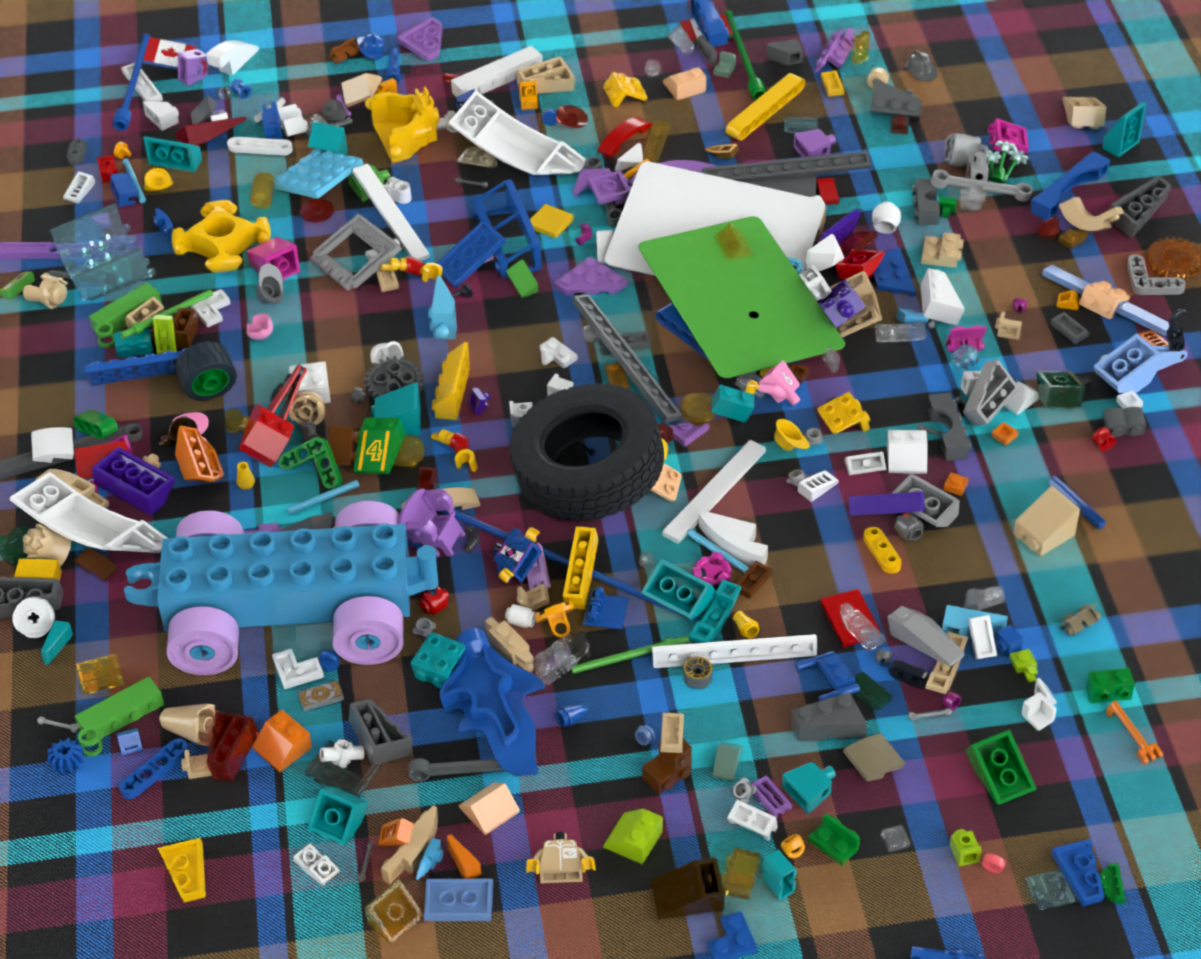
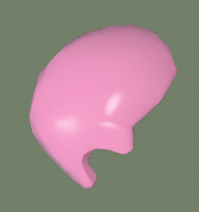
M268 314L255 315L252 318V324H247V335L253 340L266 339L273 331V323Z

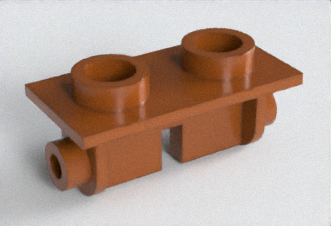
M356 38L346 40L338 47H333L330 50L328 60H332L334 64H340L347 60L348 56L352 57L358 54L360 48L355 44Z

